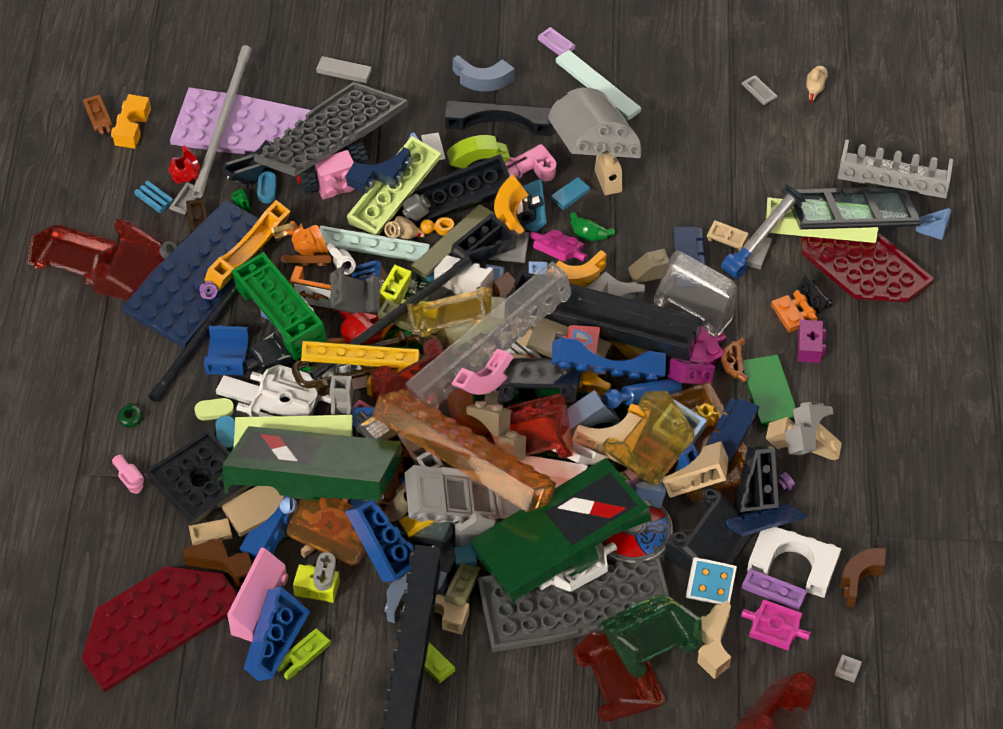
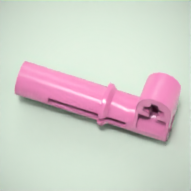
M541 144L515 158H509L508 162L505 163L509 175L514 174L517 178H521L524 173L532 169L542 181H551L556 173V161Z

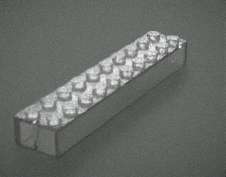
M553 261L545 266L406 382L412 401L423 411L437 410L439 405L448 399V395L454 388L459 389L451 383L462 368L474 373L482 370L497 349L508 350L518 338L524 337L530 328L537 326L542 318L547 314H551L561 302L569 299L572 293L568 275Z

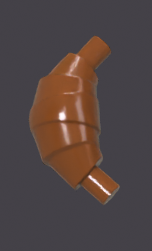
M740 338L736 342L732 341L724 348L721 363L727 374L745 384L749 379L743 373L742 346L746 341L744 338Z

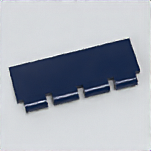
M695 226L673 228L678 288L701 287V285L707 284L703 229L695 228Z
M730 398L724 409L730 415H721L715 427L721 432L713 431L706 444L708 446L720 441L722 442L728 456L727 470L760 408L758 405L740 398L737 401Z
M783 503L779 504L778 508L762 509L757 512L744 514L741 517L737 516L727 519L726 524L729 529L741 536H746L807 518V514L794 506Z

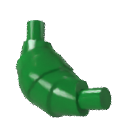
M576 212L570 214L572 220L570 224L574 233L583 240L597 242L607 239L608 236L615 235L614 228L605 229L592 220L578 217Z

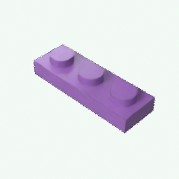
M749 569L742 584V589L798 611L807 594V591L753 569Z

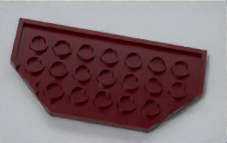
M832 195L836 204L845 205L838 198ZM820 196L813 201L826 203L824 196ZM877 232L876 243L801 236V254L853 299L909 302L934 282L932 276L879 232Z
M166 566L96 608L83 652L82 662L105 693L227 618V614L238 593L221 573Z

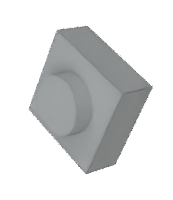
M842 655L835 671V676L854 683L862 662Z

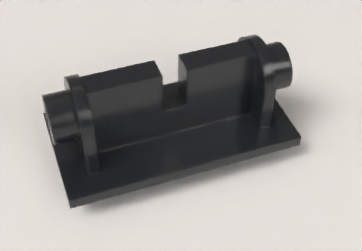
M805 275L797 289L801 294L805 295L807 301L821 314L825 307L828 309L833 305L832 299L824 292H821V288L815 283L814 279L808 278Z

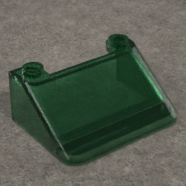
M664 594L648 598L601 622V629L628 672L636 679L644 676L647 672L644 662L679 646L683 652L690 653L702 647L701 618Z

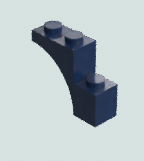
M403 147L395 157L376 165H363L354 162L345 176L347 186L366 194L370 188H373L376 180L395 187L397 182L402 180L406 167L408 168L412 163L410 149Z

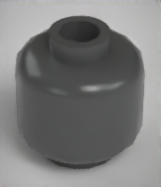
M414 194L404 201V210L402 212L407 219L411 218L414 221H419L429 213L431 205L423 194L421 196Z

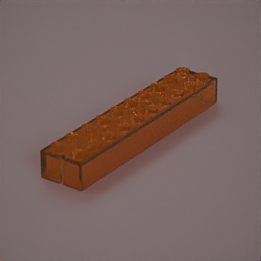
M406 390L389 392L378 397L372 417L527 512L550 503L557 483L552 481L548 475L537 472L533 466L524 464L519 461L518 457L504 452L500 446L489 443L485 437L474 434L470 428L459 425L455 419L444 416L440 410L431 408L426 405L425 401L416 399Z

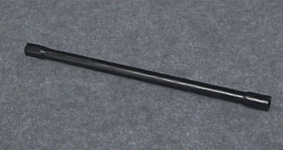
M262 247L252 258L263 252L266 255L267 251ZM235 282L231 284L172 366L148 395L150 400L153 402L160 400L172 380L208 333L209 326L214 325L236 295L238 290L236 289Z
M468 256L463 257L449 270L348 344L363 345L456 275L461 274L472 266L471 259ZM320 362L308 371L309 375L313 380H316L328 372L336 363Z

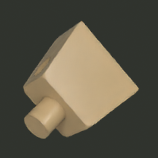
M609 151L602 153L601 156L597 155L595 173L604 195L622 192V169L617 157L611 156Z

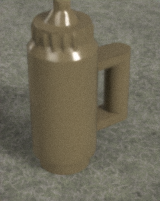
M405 481L396 489L395 497L385 507L384 513L389 518L388 521H398L408 512Z

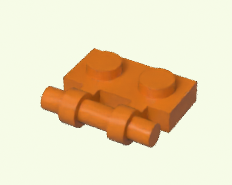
M799 290L793 293L794 300H791L789 295H786L771 302L772 308L789 333L798 330L800 320L810 319L817 321L818 319L815 315L816 311L813 307L809 306L807 298ZM801 306L803 312H799L797 307Z

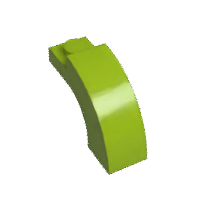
M478 135L466 138L453 145L447 151L450 166L463 169L476 160L492 158L499 154L502 155L504 162H507L510 158L507 145L496 142L495 136Z

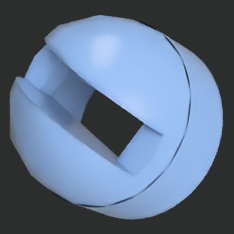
M286 497L280 502V509L285 514H290L297 508V501L292 497Z

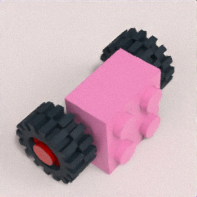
M362 143L348 146L346 151L330 155L315 164L314 170L313 167H310L296 175L295 178L301 193L307 194L318 189L322 199L355 190L347 186L345 176L354 162L370 165L369 158L366 155L367 152L364 150Z

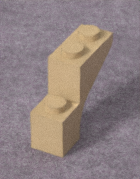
M788 417L771 422L768 426L766 439L777 449L787 447L785 431L792 429V426L796 424ZM819 423L815 440L816 451L812 453L831 460L839 459L842 443Z
M727 600L721 605H715L711 613L706 617H700L696 622L695 635L705 643L698 651L697 663L714 679L727 670L731 662V656L724 650L721 644L731 605Z

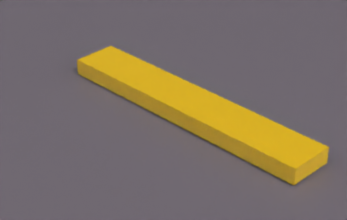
M303 341L301 361L418 369L419 349Z

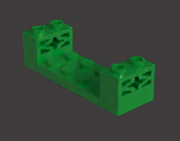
M264 252L231 270L236 289L246 301L252 298L281 333L284 346L294 360L302 356L303 341L327 342L323 322Z

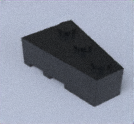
M491 213L452 244L450 256L459 259L468 256L473 265L474 263L515 249L518 236Z
M768 445L748 447L734 502V507L738 511L744 512L779 507L774 447Z

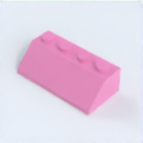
M261 547L227 614L231 635L251 642L267 590L281 587L282 585L285 586L288 580L285 564L265 548Z

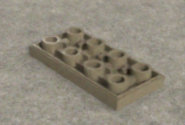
M539 316L526 348L552 357V343L555 334L566 335L568 327ZM598 339L596 355L605 358L611 343Z

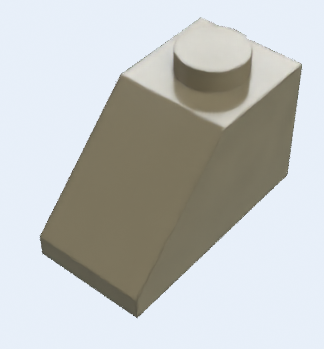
M665 249L647 252L628 268V272L632 282L636 283L669 277L670 261Z

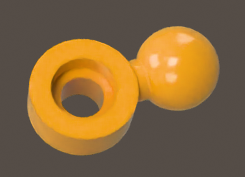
M447 217L438 219L436 223L427 219L420 224V229L425 234H431L436 230L438 234L445 236L454 228L453 220Z

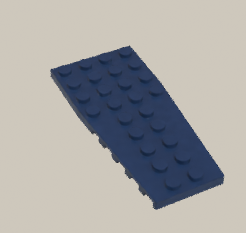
M225 200L149 275L122 307V312L185 348L234 282L232 277L217 292L214 298H202L199 288L201 284L206 282L204 279L208 268L219 257L235 247L256 224L259 218Z

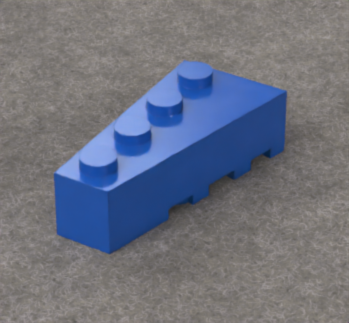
M373 500L360 501L345 511L382 582L395 581L407 573V571H410L411 564H409L410 553L414 552V547L401 536L399 529L388 521L389 518Z
M282 587L267 590L244 665V669L258 681L273 678L310 613L306 607Z

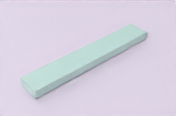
M570 50L556 58L558 65L587 88H594L606 94L621 115L627 120L641 112L639 105Z
M320 226V232L326 247L328 243H333L338 249L414 262L425 254L430 247V244Z

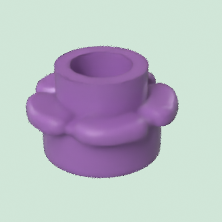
M206 281L199 288L200 295L204 299H212L216 296L218 288L212 281Z
M786 472L782 475L778 474V485L783 490L786 488L791 490V487L795 485L793 479Z

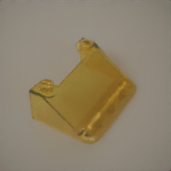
M476 287L475 291L422 304H407L413 335L419 334L420 337L430 336L431 331L472 321L475 324L486 322L485 318H488L490 314L492 287Z
M668 391L645 392L639 402V409L645 415L623 442H620L617 438L610 437L602 444L609 455L649 485H657L679 459L680 454L694 439L693 428Z

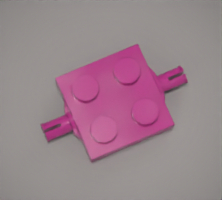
M552 230L545 235L532 231L530 234V238L535 240L533 248L565 262L570 258H576L584 262L587 259V255L580 252L583 250L584 243L574 237L562 234L561 231Z
M702 326L690 359L703 360L714 364L721 360L723 354L719 343L727 338L724 333L713 337Z
M764 599L756 613L743 609L741 617L753 620L749 637L785 650H789L796 636L806 640L810 637L811 632L799 628V622L802 617L801 612Z

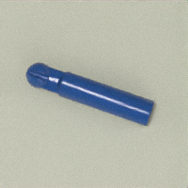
M672 378L624 386L620 392L609 389L604 393L603 401L607 407L616 408L621 402L625 405L676 397L680 395L682 385Z

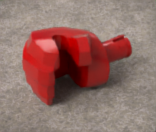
M337 310V313L344 320L341 326V333L347 344L379 321L375 314L363 312L352 314ZM382 331L363 345L379 342L382 339Z

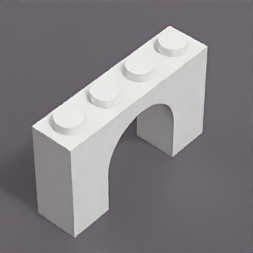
M778 527L761 531L750 557L747 572L749 569H753L768 575L773 560L779 554L797 552L805 556L812 566L806 591L825 598L839 560L841 548Z

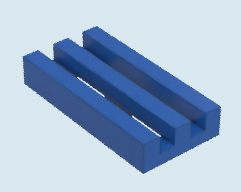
M375 260L357 265L354 270L355 273H352L351 277L362 281L367 280L371 276L379 277L381 262Z

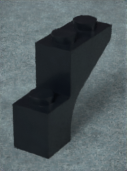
M265 140L251 155L223 164L221 170L226 173L225 177L233 182L236 180L241 184L253 185L263 169L276 170L254 161L255 153L260 155L265 145L271 146L274 142Z

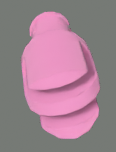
M122 455L115 456L112 464L119 470L118 476L130 492L134 494L140 493L144 483L142 474L135 465L128 464Z

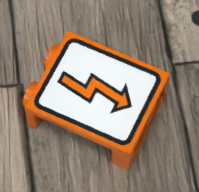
M295 266L290 283L302 299L306 300L310 307L336 312L337 309L331 308V285L304 280L303 267Z

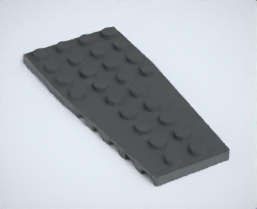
M353 82L307 113L304 121L298 120L295 123L294 129H286L284 131L285 136L282 138L277 136L273 139V145H265L260 155L254 154V161L283 173L296 176L357 139L365 137L369 132L408 107V100Z
M655 558V561L643 562V559L635 560V563L623 564V561L615 562V565H607L608 572L571 592L555 585H550L543 590L538 586L517 599L515 606L492 576L477 578L492 652L554 643L671 615L672 606L660 559Z

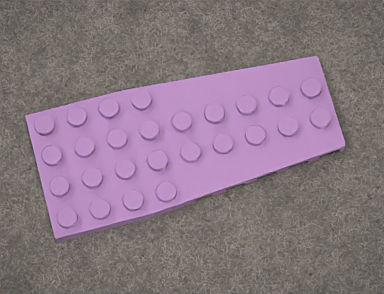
M188 88L170 138L171 145H185L191 148L208 150L227 93ZM236 94L217 151L245 154L246 151L255 152L265 140L274 142L273 139L277 136L280 138L285 136L284 131L288 128L294 129L295 123L298 120L304 121L306 119L305 115L311 110Z

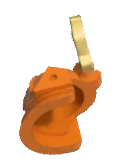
M290 221L289 224L271 228L276 241L285 236L292 235L295 250L300 254L328 253L317 225L303 229L301 223L300 226H297L294 221Z

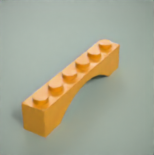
M276 200L263 213L243 239L208 268L204 280L212 281L217 286L218 291H220L233 277L231 270L249 261L273 236L271 228L279 227L286 223L290 210Z

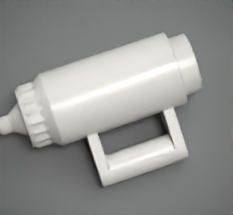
M333 243L327 244V249L333 256V263L337 269L344 267V274H351L356 268V263L350 253L344 249L338 250Z

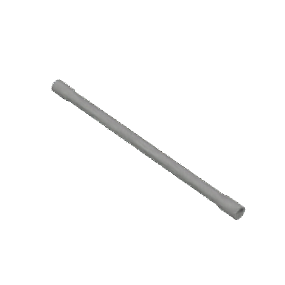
M247 45L241 48L200 174L195 182L192 195L196 198L203 196L207 184L206 181L246 63L249 60L252 49Z

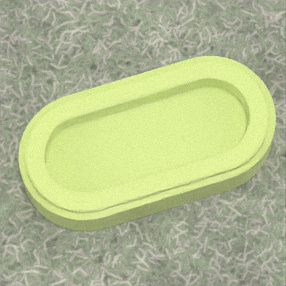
M227 398L200 401L195 406V415L200 420H212L222 416H231L234 412L233 402Z

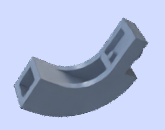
M458 55L453 58L454 73L460 76V84L475 91H494L504 88L514 81L515 68L503 59L489 68H476Z
M441 571L437 594L443 595L448 584L447 573ZM407 573L393 581L386 591L387 603L384 611L387 613V621L396 622L404 605L403 594L404 590H407L408 585L406 583Z

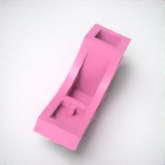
M497 349L482 370L474 373L462 368L451 384L472 394L489 393L497 389L506 380L507 376L503 372L509 366L513 356L506 351Z

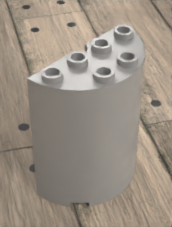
M594 88L574 89L567 92L568 94L562 99H558L551 108L548 119L572 154L601 156L604 151H609L610 155L615 157L641 158V145L637 135L613 102L603 92Z

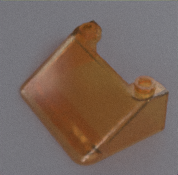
M320 498V501L300 500L287 526L286 532L289 537L323 553H332L335 558L350 565L359 564L366 553L345 512L352 505L336 498ZM379 506V508L385 513L386 509Z

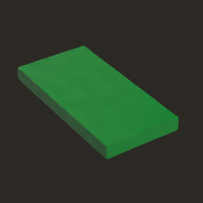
M778 355L743 360V373L749 377L746 384L752 402L760 407L757 412L760 426H767L771 422L786 417L791 421H795L793 409L796 407Z

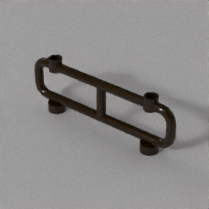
M404 331L395 333V338L364 345L378 347L399 345L404 347L409 342L420 343L424 354L419 356L418 369H408L413 375L423 371V362L428 361L432 355L431 348L423 336L418 334L406 335ZM301 359L296 361L291 368L296 383L303 388H315L319 396L328 395L330 393L332 376L306 381L299 371L301 367L313 368L320 362L301 361ZM360 365L361 369L333 376H351L352 379L398 368Z

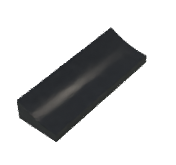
M499 154L418 186L411 196L414 194L421 196L423 194L431 207H429V213L419 221H414L411 218L409 220L417 227L424 220L432 221L496 196L503 183L510 177L502 155Z

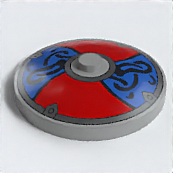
M662 505L661 508L649 507L652 522L649 521L614 534L601 542L604 547L612 542L617 547V550L607 554L606 558L613 562L623 561V564L635 563V560L642 559L643 562L655 561V558H660L665 553L666 541L673 532L672 521L666 509Z

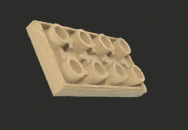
M256 486L234 497L222 505L221 508L241 537L264 523L276 511L284 496H280L279 492L273 487ZM302 500L301 506H303V505H305V504H307V503H309V502H311V501Z

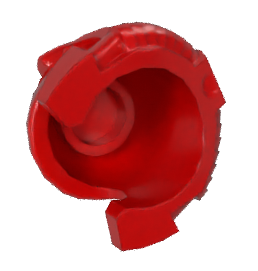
M185 145L181 147L183 156L180 158L173 157L168 168L169 174L173 177L172 180L178 184L197 180L201 171L196 156Z

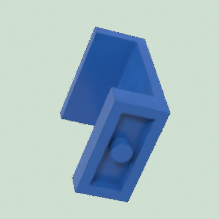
M209 326L210 344L208 357L204 358L205 373L244 375V362L246 361L249 341L247 327Z

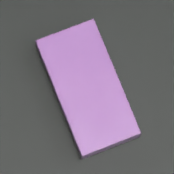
M551 27L538 36L540 42L559 56L567 50L572 52L575 49V45Z

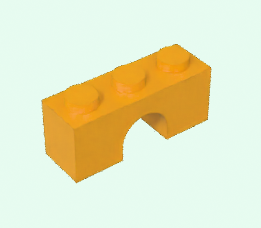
M128 94L126 101H123L122 112L118 114L117 124L112 128L111 132L115 146L136 149L141 135L139 124L134 122L147 121L151 111L148 97Z

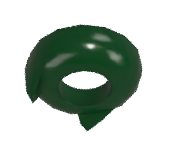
M131 402L118 413V421L124 427H135L143 420V412ZM129 411L135 412L132 418H126L125 414Z

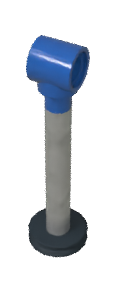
M784 184L785 189H781L785 195L784 199L738 253L729 254L724 259L721 269L735 279H739L747 269L748 262L746 260L794 203L802 206L801 203L806 202L805 198L791 186Z

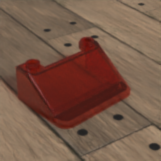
M117 218L114 228L122 242L111 266L106 263L98 264L91 273V279L96 294L128 301L149 275L165 260L160 254V247L164 243L131 222Z
M51 225L31 235L27 264L33 265L35 269H44L45 265L48 264L83 275L85 284L93 285L102 277L118 250L119 243L63 225Z
M556 394L503 407L511 409L510 431H517L519 435L526 436V456L556 449V453L561 458L573 456L566 399L563 395ZM489 431L487 454L499 473L513 470L516 467V463L498 460L496 444Z
M591 632L572 650L578 665L581 667L591 666L607 703L603 704L598 710L602 721L611 722L659 707L665 702V697L644 649L635 636L630 634Z

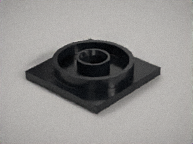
M209 430L144 472L147 479L191 526L251 487L247 485H232L228 488L227 494L224 492L223 478L219 482H217V479L223 473L222 465L230 452ZM198 477H208L211 480L206 482L203 487L192 485V481Z

